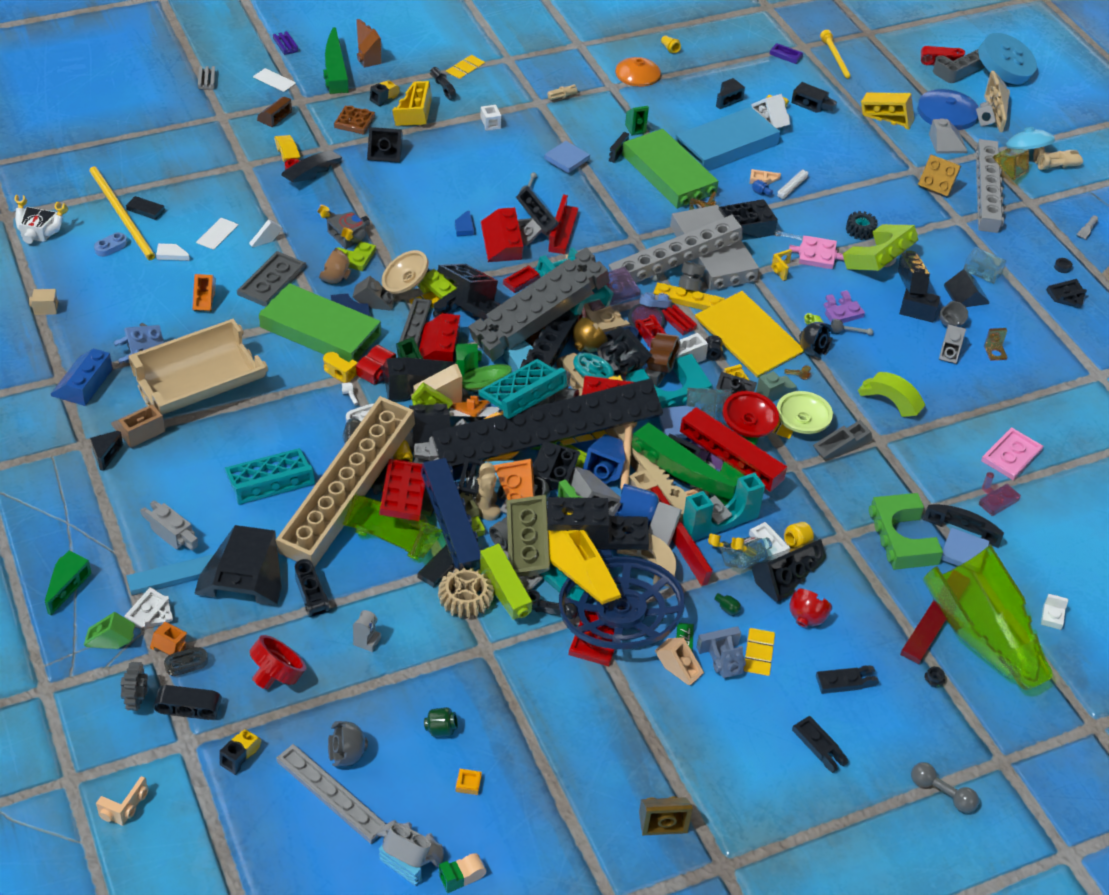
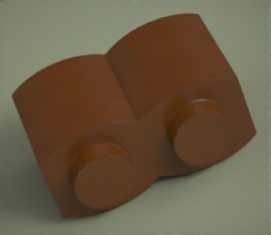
M657 333L651 341L649 352L652 354V357L646 362L649 370L671 372L681 346L679 336Z

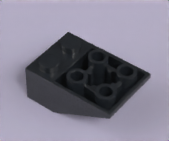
M764 199L720 206L718 208L724 218L730 215L734 216L742 227V233L759 238L775 235L778 219Z

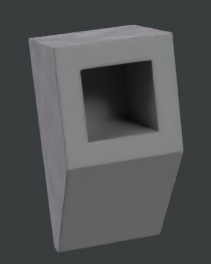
M948 324L939 356L940 360L957 363L966 329Z

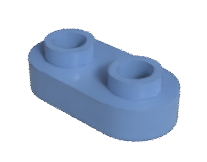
M116 232L97 241L94 244L96 255L104 257L127 246V237L123 233Z
M645 292V294L641 295L639 303L649 307L668 308L671 306L672 299L664 293L655 295Z

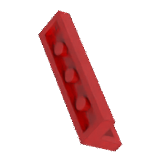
M565 194L562 196L555 217L559 224L551 231L549 236L548 252L566 253L578 215V207L567 206L568 195Z

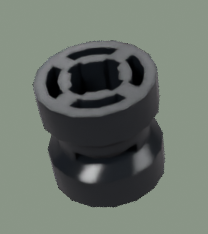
M716 335L707 337L705 340L708 343L706 358L711 361L719 360L723 356L722 339Z

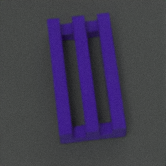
M287 31L284 34L278 33L279 36L273 34L274 41L284 55L298 52V46Z
M778 43L770 50V55L797 64L800 58L803 57L802 52Z

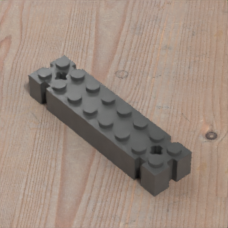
M587 247L575 254V260H566L487 313V319L482 321L480 318L468 326L472 339L479 347L483 346L484 353L492 362L504 354L505 348L508 347L511 350L592 295V289L596 287L599 290L610 282L608 269L600 261L596 262L595 256Z

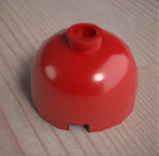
M800 588L797 591L795 590L789 607L792 616L796 619V623L807 628V626H819L824 623L833 609L832 605L825 598L823 601L817 599L818 594Z

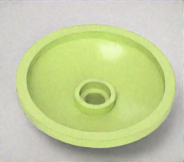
M795 391L788 393L777 404L780 422L797 433L813 434L821 432L832 421L833 411L829 403L821 396L811 392Z

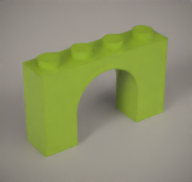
M882 224L873 231L876 246H852L843 253L846 269L879 271L918 241L915 225Z

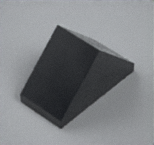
M114 431L90 438L92 450L101 471L106 469L122 448L121 431Z

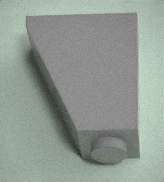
M574 467L568 483L575 488L577 496L583 498H608L609 515L614 516L621 505V497L589 470Z

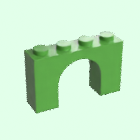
M918 493L873 497L872 503L869 506V515L873 517L875 530L879 532L881 545L886 550L887 561L891 563L893 570L939 565L943 554L937 537L910 539L900 535L893 528V525L898 522L920 520L924 506Z

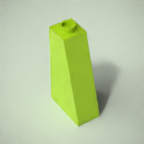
M498 543L481 550V574H487L499 601L512 620L526 617L532 612V601L500 544Z

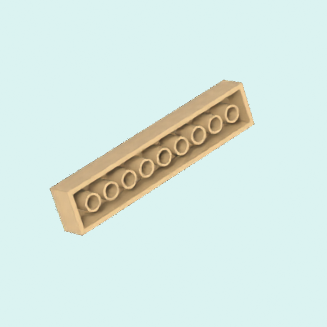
M381 396L377 399L277 537L276 543L279 554L295 561L308 559L315 568L383 471L389 459L392 458L415 425L414 410Z

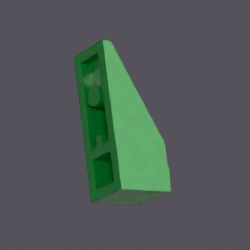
M70 550L58 559L45 597V605L49 615H52L92 574L88 559Z

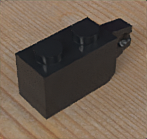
M801 82L793 90L791 103L815 113L821 112L822 109L833 111L837 106V101L828 97L829 92L807 83Z

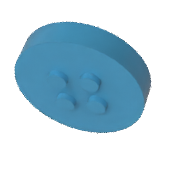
M989 34L979 47V58L990 73L995 71L1007 83L1024 84L1037 69L1036 59L1032 52L1022 42L1007 34Z

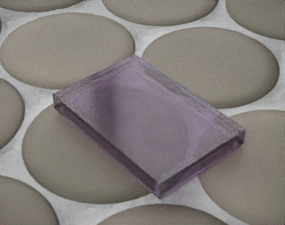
M625 266L608 272L610 282L606 285L614 293L609 306L640 295V289ZM600 300L588 303L592 312L606 308Z

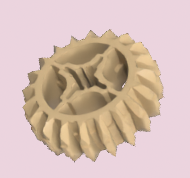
M463 567L459 571L455 568L454 573L448 571L447 576H443L442 582L439 585L438 597L441 606H444L446 612L451 611L452 616L458 614L460 618L466 615L469 619L471 615L477 617L479 612L484 614L486 609L490 608L494 599V588L487 574L481 575L480 570L475 572L473 568L466 570ZM478 591H481L480 596L477 595Z

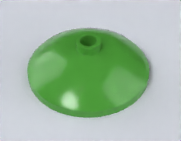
M496 364L470 370L462 377V388L478 392L480 389L512 373V368L509 365Z

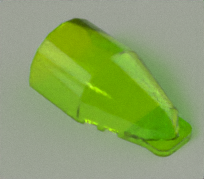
M992 545L947 573L942 574L938 566H936L923 577V583L955 635L1007 679L1015 680L1024 690H1031L1052 678V669L1044 657L1038 636L1033 634L1030 625L1032 619L1031 616H1027L1024 607L1026 604L1025 598Z

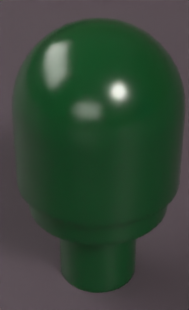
M716 594L714 600L720 603L723 611L730 615H736L740 612L741 604L737 599L729 595Z

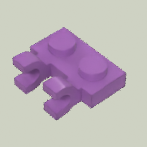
M847 290L841 292L843 298L839 299L838 302L841 304L839 306L836 305V300L832 294L826 296L828 302L824 303L823 306L826 308L825 315L830 322L832 319H839L845 323L864 318L865 312L857 301H851V296Z

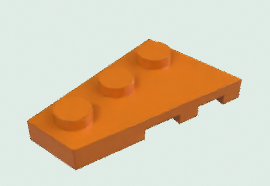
M531 459L493 465L507 500L535 496L533 462Z

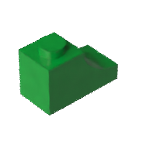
M455 344V362L459 367L462 377H464L468 370L478 368V361H482V351L478 350L477 344Z

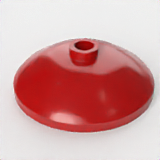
M741 391L734 393L726 399L723 405L722 413L725 422L732 430L743 436H766L776 429L779 422V412L775 404L766 396L756 392Z

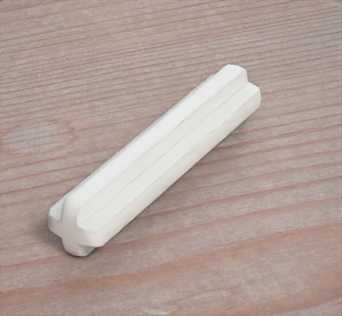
M801 170L778 191V198L784 199L808 177V171Z

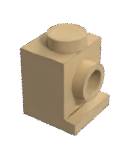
M647 470L635 472L629 476L628 485L651 491L652 487L658 486Z

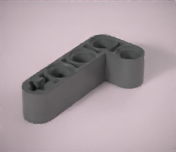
M979 49L955 61L945 56H937L933 73L948 83H955L985 68L979 58Z

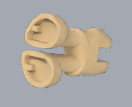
M1044 147L1034 149V162L1038 164L1039 170H1046L1061 165L1064 169L1068 166H1079L1083 163V159L1077 150L1047 153Z
M489 462L482 464L480 467L479 478H477L479 490L477 498H475V504L479 508V516L481 518L493 521L500 517L501 511L499 506L495 505L497 502V493L494 491L497 480L496 471Z

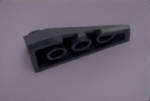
M406 357L387 358L382 369L388 400L394 402L411 399L414 385L454 365L455 362Z

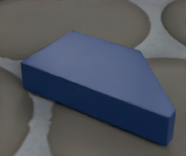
M466 211L455 220L457 236L474 235L470 211Z

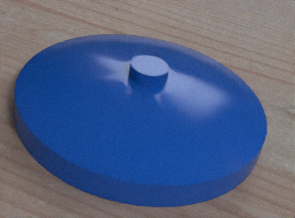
M949 89L931 90L924 93L918 102L917 110L919 115L930 125L933 119H948L957 130H964L972 127L978 120L977 103L969 96L958 91Z

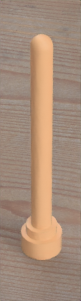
M637 422L623 425L625 428V464L621 475V490L623 484L629 483L632 432Z

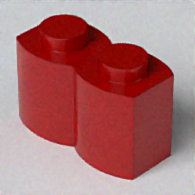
M376 345L370 350L368 355L364 356L357 363L356 375L372 384L382 381L384 379L382 367L386 359L396 358V354L380 345Z

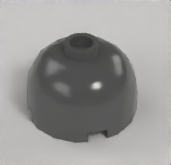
M335 721L331 726V729H335L334 733L329 735L328 738L329 759H334L335 763L332 764L333 766L353 765L360 760L364 751L367 750L368 740L364 737L361 728L353 722Z

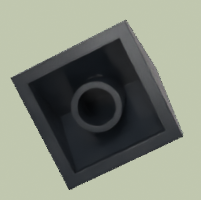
M962 269L944 283V287L952 301L960 302L965 307L989 304V300L977 280L965 269Z

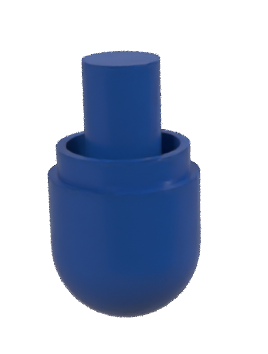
M756 180L753 182L752 189L756 193L769 196L773 194V190L764 181Z

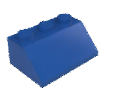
M93 348L81 355L52 391L51 396L86 406L113 370L110 353Z

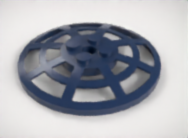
M609 557L602 559L607 568L623 567L622 577L613 578L615 584H621V588H618L621 598L605 604L597 601V605L586 603L591 596L586 591L582 594L579 601L567 598L570 590L576 584L569 577L563 584L559 594L560 615L568 629L577 637L590 644L609 649L641 648L663 639L678 626L685 607L684 593L678 580L662 566L635 557ZM631 568L648 571L661 579L652 586L642 580L630 578ZM666 584L676 594L677 606L665 607L664 598L659 590ZM629 585H635L647 591L640 594L635 590L629 589ZM654 596L659 608L647 609L646 600ZM566 603H574L577 606L582 626L574 627L568 620L564 607ZM619 607H625L626 609H624V610H619L618 608H619ZM584 610L596 612L599 619L589 623ZM677 613L676 619L669 627L661 633L655 631L665 615ZM646 616H658L650 627L642 623ZM604 625L614 628V635L604 633L597 628ZM635 627L641 631L632 635H622L623 629ZM591 631L600 637L611 639L612 642L593 638L584 634V632ZM645 635L650 637L640 641L621 643V640L637 639Z

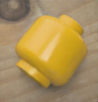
M806 522L794 523L785 529L784 540L791 548L811 542L814 539V532Z

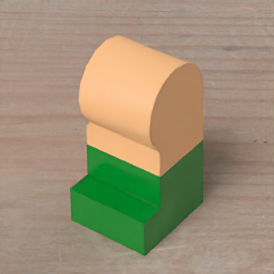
M477 853L470 854L462 860L459 859L452 863L446 861L439 864V877L447 894L481 879L487 872Z

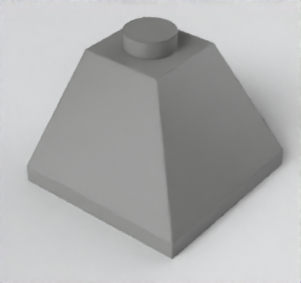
M933 119L929 136L936 154L967 153L966 146L957 128L948 119Z

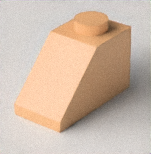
M668 638L655 650L664 668L687 685H691L704 673L684 638Z

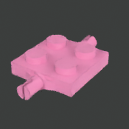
M803 235L800 246H789L792 252L799 253V264L833 269L836 259L844 261L843 254L837 253V241Z

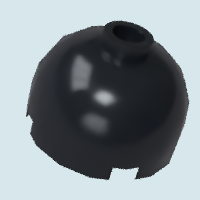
M823 322L808 324L799 335L802 350L806 354L819 359L822 353L826 355L833 341V338L830 337V332H833L831 325Z

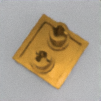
M930 154L918 185L949 196L961 166Z

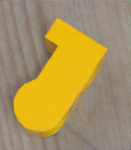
M328 352L323 356L324 371L343 383H349L357 376L356 365L358 362L354 360L348 362L340 358L335 352Z

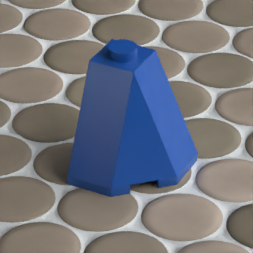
M604 434L588 448L583 469L592 472L605 484L621 478L625 464L623 440Z

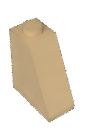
M457 364L413 386V394L424 382L450 398L452 403L462 402V374Z

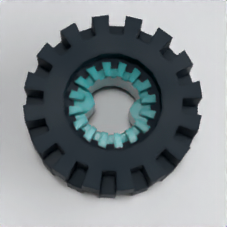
M861 211L851 213L848 216L846 225L847 234L850 233L849 236H854V239H857V237L860 240H863V238L865 240L871 239L874 236L873 231L877 228L878 224L875 216H872L871 213L866 214L867 212L865 211L864 213H861Z

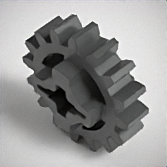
M142 662L129 663L127 673H124V677L121 678V698L125 699L124 704H126L125 709L138 711L142 700H144L148 692V674L144 673Z

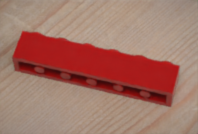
M695 407L682 418L681 433L745 476L755 472L765 485V489L769 492L784 481L787 471L786 465L738 435L706 412Z

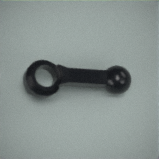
M536 590L526 591L531 600H536L532 603V610L560 615L559 603L541 600L540 593ZM566 603L564 607L567 618H575L578 614L577 606L574 603Z

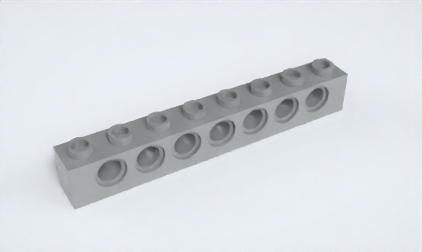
M979 139L976 148L978 230L998 233L999 228L1004 223V217H1002L1004 207H1001L1003 203V197H1001L1003 187H1000L1002 183V177H1000L1002 167H1000L1001 158H999L1001 148H998V141Z
M730 215L609 264L610 278L618 289H622L681 265L683 262L691 261L742 240V227L734 216Z

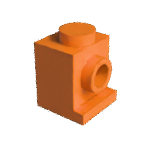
M164 622L154 632L150 649L154 650L157 648L171 656H174L176 653L181 654L187 645V642H185L187 632Z

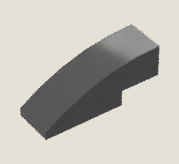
M859 420L848 428L845 426L840 427L815 443L813 447L823 459L834 458L849 453L872 441V433Z

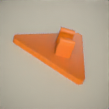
M470 396L471 399H467V402L453 403L450 408L472 417H477L490 402L487 400L479 401L478 396Z

